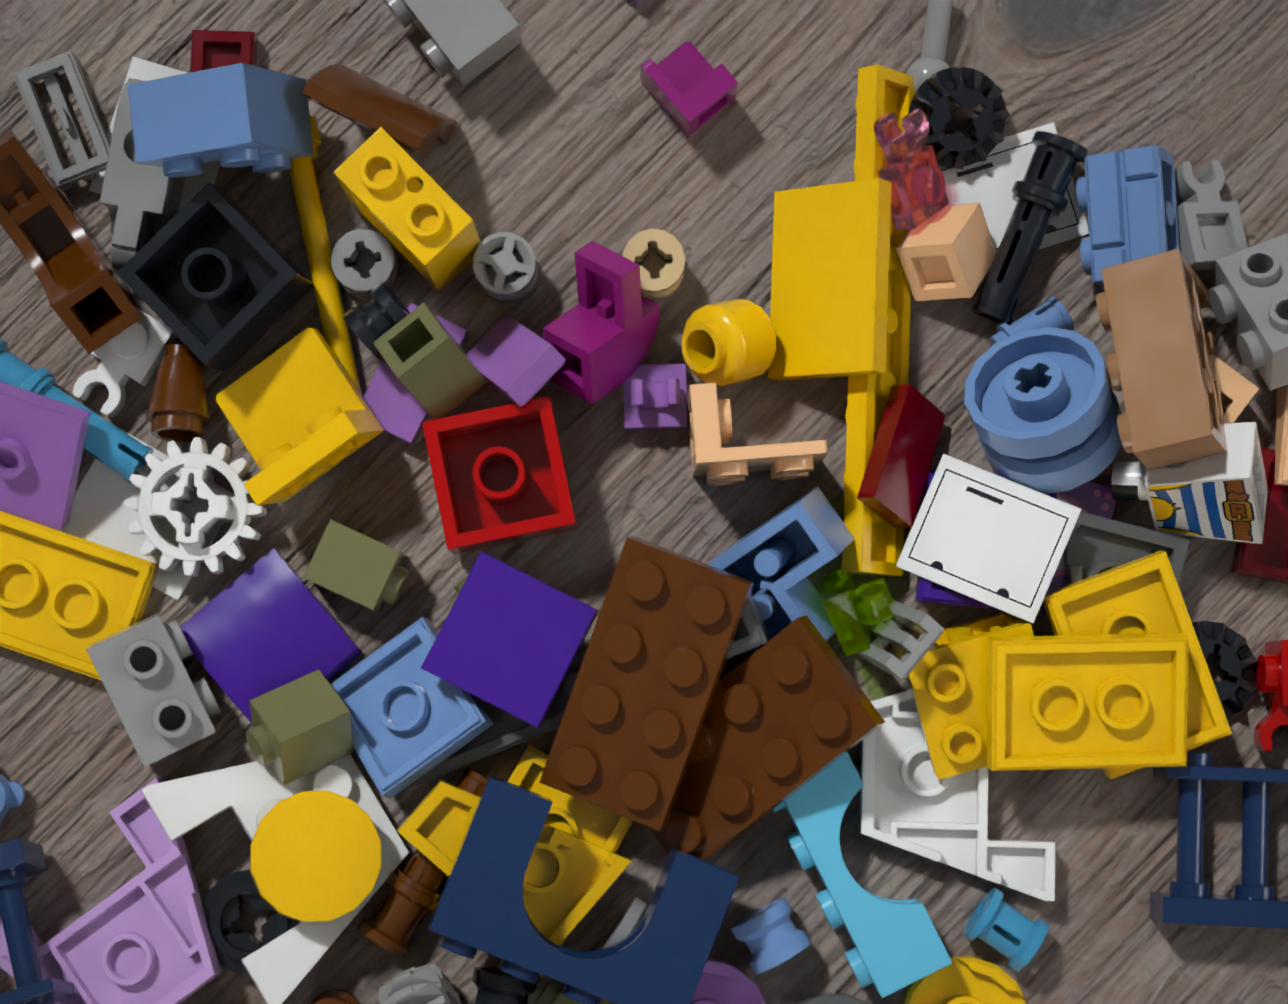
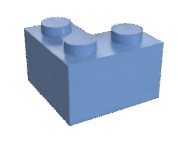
M238 63L128 84L136 163L162 167L165 177L199 175L203 173L202 163L220 160L222 167H245L252 165L254 173H274L290 170L292 168L291 159L314 155L308 98L302 94L306 85V79L246 63Z
M817 486L720 552L707 565L754 582L751 594L770 639L796 618L807 615L825 641H827L839 628L840 623L807 576L837 557L854 540V537ZM762 644V645H760V646H757V647H755V648H752V651H753V652H756V651H757L759 648H761L764 644Z

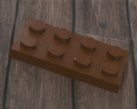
M634 536L627 537L539 783L661 831L668 821L754 582Z
M807 615L796 618L718 682L666 826L661 831L650 828L668 855L671 847L705 861L709 860L885 723Z

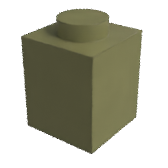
M424 302L373 342L399 381L434 419L442 418L487 382L463 348Z
M330 519L303 578L381 613L385 602L392 605L397 603L408 581L410 570L402 567L407 557L403 552Z
M319 669L249 700L253 728L246 731V738L251 752L261 766L270 764L284 785L354 753L350 710Z

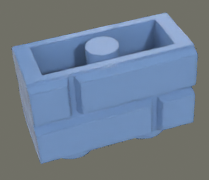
M1151 145L1126 149L1123 152L1113 151L1084 157L1085 175L1079 176L1077 179L1076 195L1080 210L1084 214L1088 213L1089 237L1083 238L1081 241L1080 257L1085 274L1092 275V283L1104 287L1101 272L1103 268L1174 249L1180 250L1173 154L1160 146Z

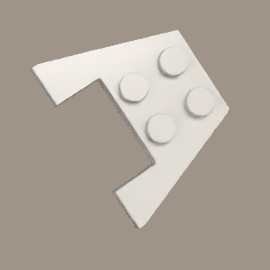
M912 689L870 701L885 723L861 741L860 778L864 785L860 789L859 833L1044 901H1055V842L987 838L989 768L984 767L945 779L937 778L931 765Z
M347 755L286 785L283 784L270 764L261 766L255 761L151 784L141 790L170 842H173L228 808L233 810L252 842L261 819L279 801L302 791L334 792L352 799L371 817L381 840L382 865L372 892L355 910L329 922L299 921L297 926L241 960L266 1004H282L386 881L391 872L396 869L409 853L351 755Z

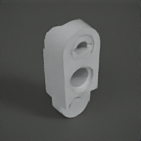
M129 78L125 83L120 95L100 197V203L107 207L110 212V231L113 232L111 263L113 269L117 271L178 213L186 178L165 177L162 167L136 163L127 85L144 81Z

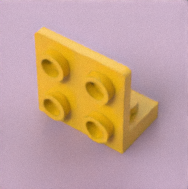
M306 328L216 396V402L261 470L243 484L257 506L288 501L384 431L317 328Z
M1002 611L946 627L942 631L943 634L907 676L912 688L933 772L937 778L945 779L987 767L988 637L1034 636L1030 622ZM920 635L914 636L916 640L920 637ZM893 645L895 655L900 660L907 651Z

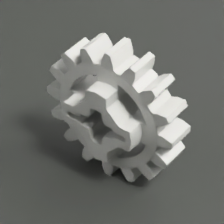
M200 437L193 438L190 452L186 453L181 445L174 440L167 442L169 458L163 461L149 453L145 456V460L152 470L147 477L131 474L129 480L140 488L141 491L139 497L123 500L124 507L137 511L139 514V519L132 521L126 526L127 532L133 535L145 534L147 536V539L138 550L143 556L150 557L160 551L163 552L159 568L171 572L178 565L179 561L182 560L185 576L197 577L202 562L206 563L212 573H223L222 557L228 554L238 561H243L246 558L243 549L239 545L243 538L259 541L261 534L249 526L251 518L267 515L266 508L252 503L251 496L243 485L247 482L244 481L243 477L248 473L252 465L243 457L229 465L231 448L222 443H219L214 448L211 455L208 454L206 441ZM212 468L218 470L227 478L234 490L235 497L221 495L214 487L215 475L212 474ZM180 470V479L166 492H159L165 481ZM197 492L198 497L207 501L209 507L207 512L196 514L194 523L193 517L183 514L182 508L184 503L194 502ZM156 518L167 519L176 528V541L179 542V547L172 544L162 534ZM225 522L232 523L224 537L210 546V535Z

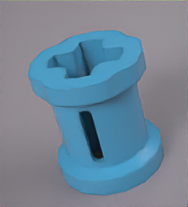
M993 887L971 914L962 935L971 941L976 938L981 939L1009 959L1008 966L1019 972L1030 962L1040 948L1048 933L1049 924L1040 918L1033 922L1004 902V893Z

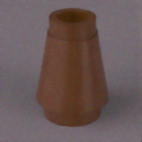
M171 344L163 347V356L146 414V420L152 423L151 434L162 440L189 442L194 437L202 438L203 426L210 423L203 365L199 358L185 344Z

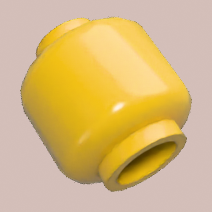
M732 299L707 304L695 310L686 321L682 335V354L688 367L698 379L704 383L716 382V386L732 385L761 376L772 364L776 351V333L771 319L762 307L750 300Z

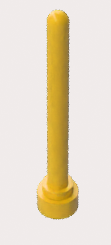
M310 116L314 155L291 159L292 168L289 170L311 278L314 283L313 287L324 339L362 395L348 326L343 318L345 312L339 283L331 266L332 250L312 161L318 157L316 147L322 142L317 119L315 116Z

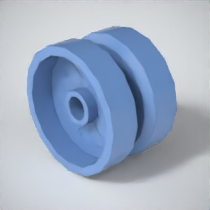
M1047 326L1021 330L994 343L975 361L965 381V406L979 435V441L993 472L998 476L1043 494L1069 491L1096 478L1113 462L1122 444L1117 425V416L1122 414L1117 397L1112 391L1105 360L1094 342L1074 330Z

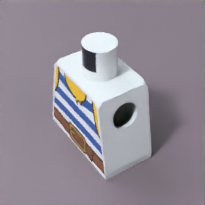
M1256 422L1224 424L1227 452L1154 470H1149L1142 462H1114L1112 470L1113 499L1148 501L1155 529L1162 533L1262 544L1268 486Z

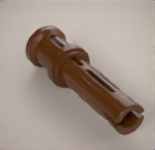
M467 766L457 787L481 796L488 778ZM417 849L404 870L398 868L395 873L391 872L386 880L390 886L370 919H362L357 929L376 944L405 959L410 951L407 944L425 913L427 911H435L440 897L437 890L446 874Z

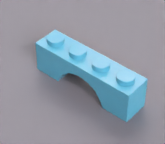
M846 752L775 807L773 811L775 813L786 808L797 830L787 835V840L802 870L805 871L814 866L825 887V890L815 894L817 901L832 930L844 925L854 948L845 952L844 955L861 989L873 984L876 992L881 998H884L952 964V961L922 902L916 898L889 899L877 896L863 889L849 873L840 848V827L846 808L864 784L848 752Z

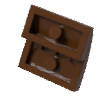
M341 64L330 65L316 73L307 81L302 91V94L313 103L374 133L382 127L400 146L425 158H428L436 140L445 144L448 143L458 123L456 120Z

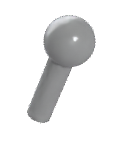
M928 0L920 59L911 64L906 74L913 76L915 92L931 75L943 69L951 68L945 62L953 0Z

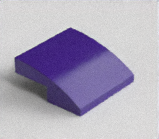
M274 548L180 627L192 653L251 723L249 700L318 669L328 681L362 652L328 608L314 596L286 559Z

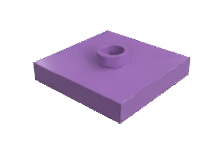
M0 381V511L59 531L69 523L91 414L90 411Z

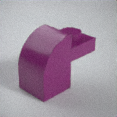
M591 241L575 252L578 305L543 328V337L545 341L550 343L566 359L564 361L565 364L549 380L594 404L625 382L641 364L656 334L660 305L641 296L639 264Z

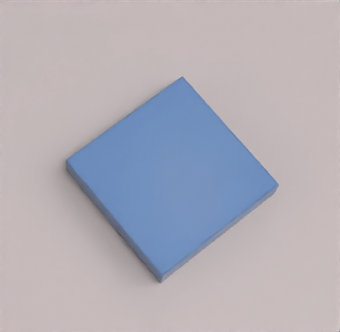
M421 617L330 684L350 710L352 740L355 751L380 794L390 799L493 725V722L476 696L421 669L438 635L432 622L424 617Z

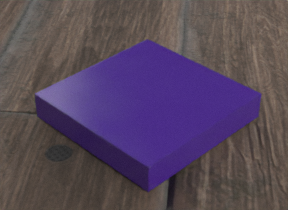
M481 551L421 669L540 728L599 611Z

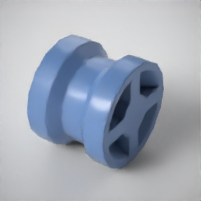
M785 896L751 912L730 927L736 940L745 942L751 952L749 963L755 974L763 973L778 966L811 944L805 931L795 928L791 921L790 914L792 908Z

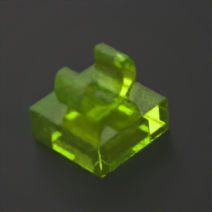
M842 569L823 576L822 603L846 657L870 649V625L884 622L894 616L890 606L893 603V598L885 579L871 580L856 589L850 574L842 573Z

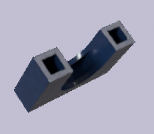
M489 774L429 924V930L440 934L437 945L471 959H474L478 949L502 958L500 970L527 982L536 983L539 975L542 974L565 983L561 993L582 1004H600L602 998L615 1004H690L739 876L733 871L671 847L646 913L638 926L627 937L609 947L590 951L574 950L558 945L544 936L535 927L526 912L523 902L524 875L553 802L550 798Z

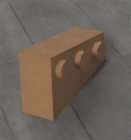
M1179 249L1101 269L1105 292L1096 295V303L1104 330H1112L1115 352L1107 354V368L1115 391H1122L1126 413L1117 416V425L1126 453L1133 452L1149 470H1154L1227 452L1220 385L1217 380H1213L1209 355L1216 354L1214 337L1211 332H1204L1200 310L1210 306L1207 288Z

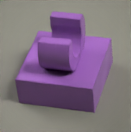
M686 364L639 365L634 373L623 382L624 430L687 429Z

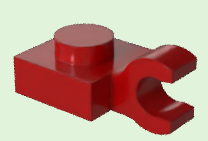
M1288 640L1265 642V654H1260L1257 659V686L1261 693H1266V706H1271L1270 712L1257 723L1254 730V743L1258 751H1272L1273 731L1279 726H1284L1288 729Z

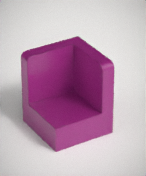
M684 42L657 65L650 58L640 66L641 83L688 138L736 99L737 80L722 63L713 69L691 42Z

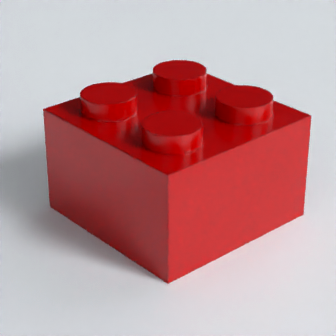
M550 396L529 400L521 407L516 403L422 422L447 550L452 554L578 529Z

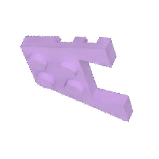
M155 778L109 812L144 863L145 870L45 944L31 925L42 979L54 978L74 984L76 996L57 1001L55 1004H180L222 973L184 838L181 836L170 842L141 793L142 789L151 784L165 782L164 778ZM0 915V968L14 978Z

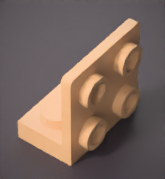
M716 382L690 384L687 414L693 476L707 475V485L709 486L744 483L745 477L749 476L748 472L770 470L771 480L773 481L809 477V472L813 471L815 466H819L828 454L827 440L722 448L721 446L730 445V438H732L730 400L717 399Z

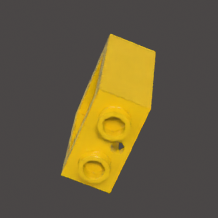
M382 127L372 134L333 172L352 206L438 293L473 261V255L481 243L473 219Z

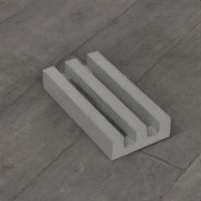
M69 50L13 73L56 186L63 192L73 188V183L83 179L85 182L97 178V173L106 170L111 143L75 54ZM61 70L66 72L98 153V156L91 159L56 72ZM42 78L76 161V165L69 168L65 165L33 83Z
M888 599L881 609L890 617L885 623L872 618L865 627L874 635L871 640L866 642L856 637L849 648L864 661L902 680V678H906L939 639L943 634L944 628L927 613ZM902 626L921 633V635L916 640L911 634L900 629ZM888 643H891L907 652L899 660L893 654L883 649Z

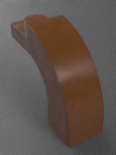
M12 130L0 136V224L37 275L46 292L50 306L87 353L91 354L142 319V315L117 271L113 269L111 262L47 172H43Z

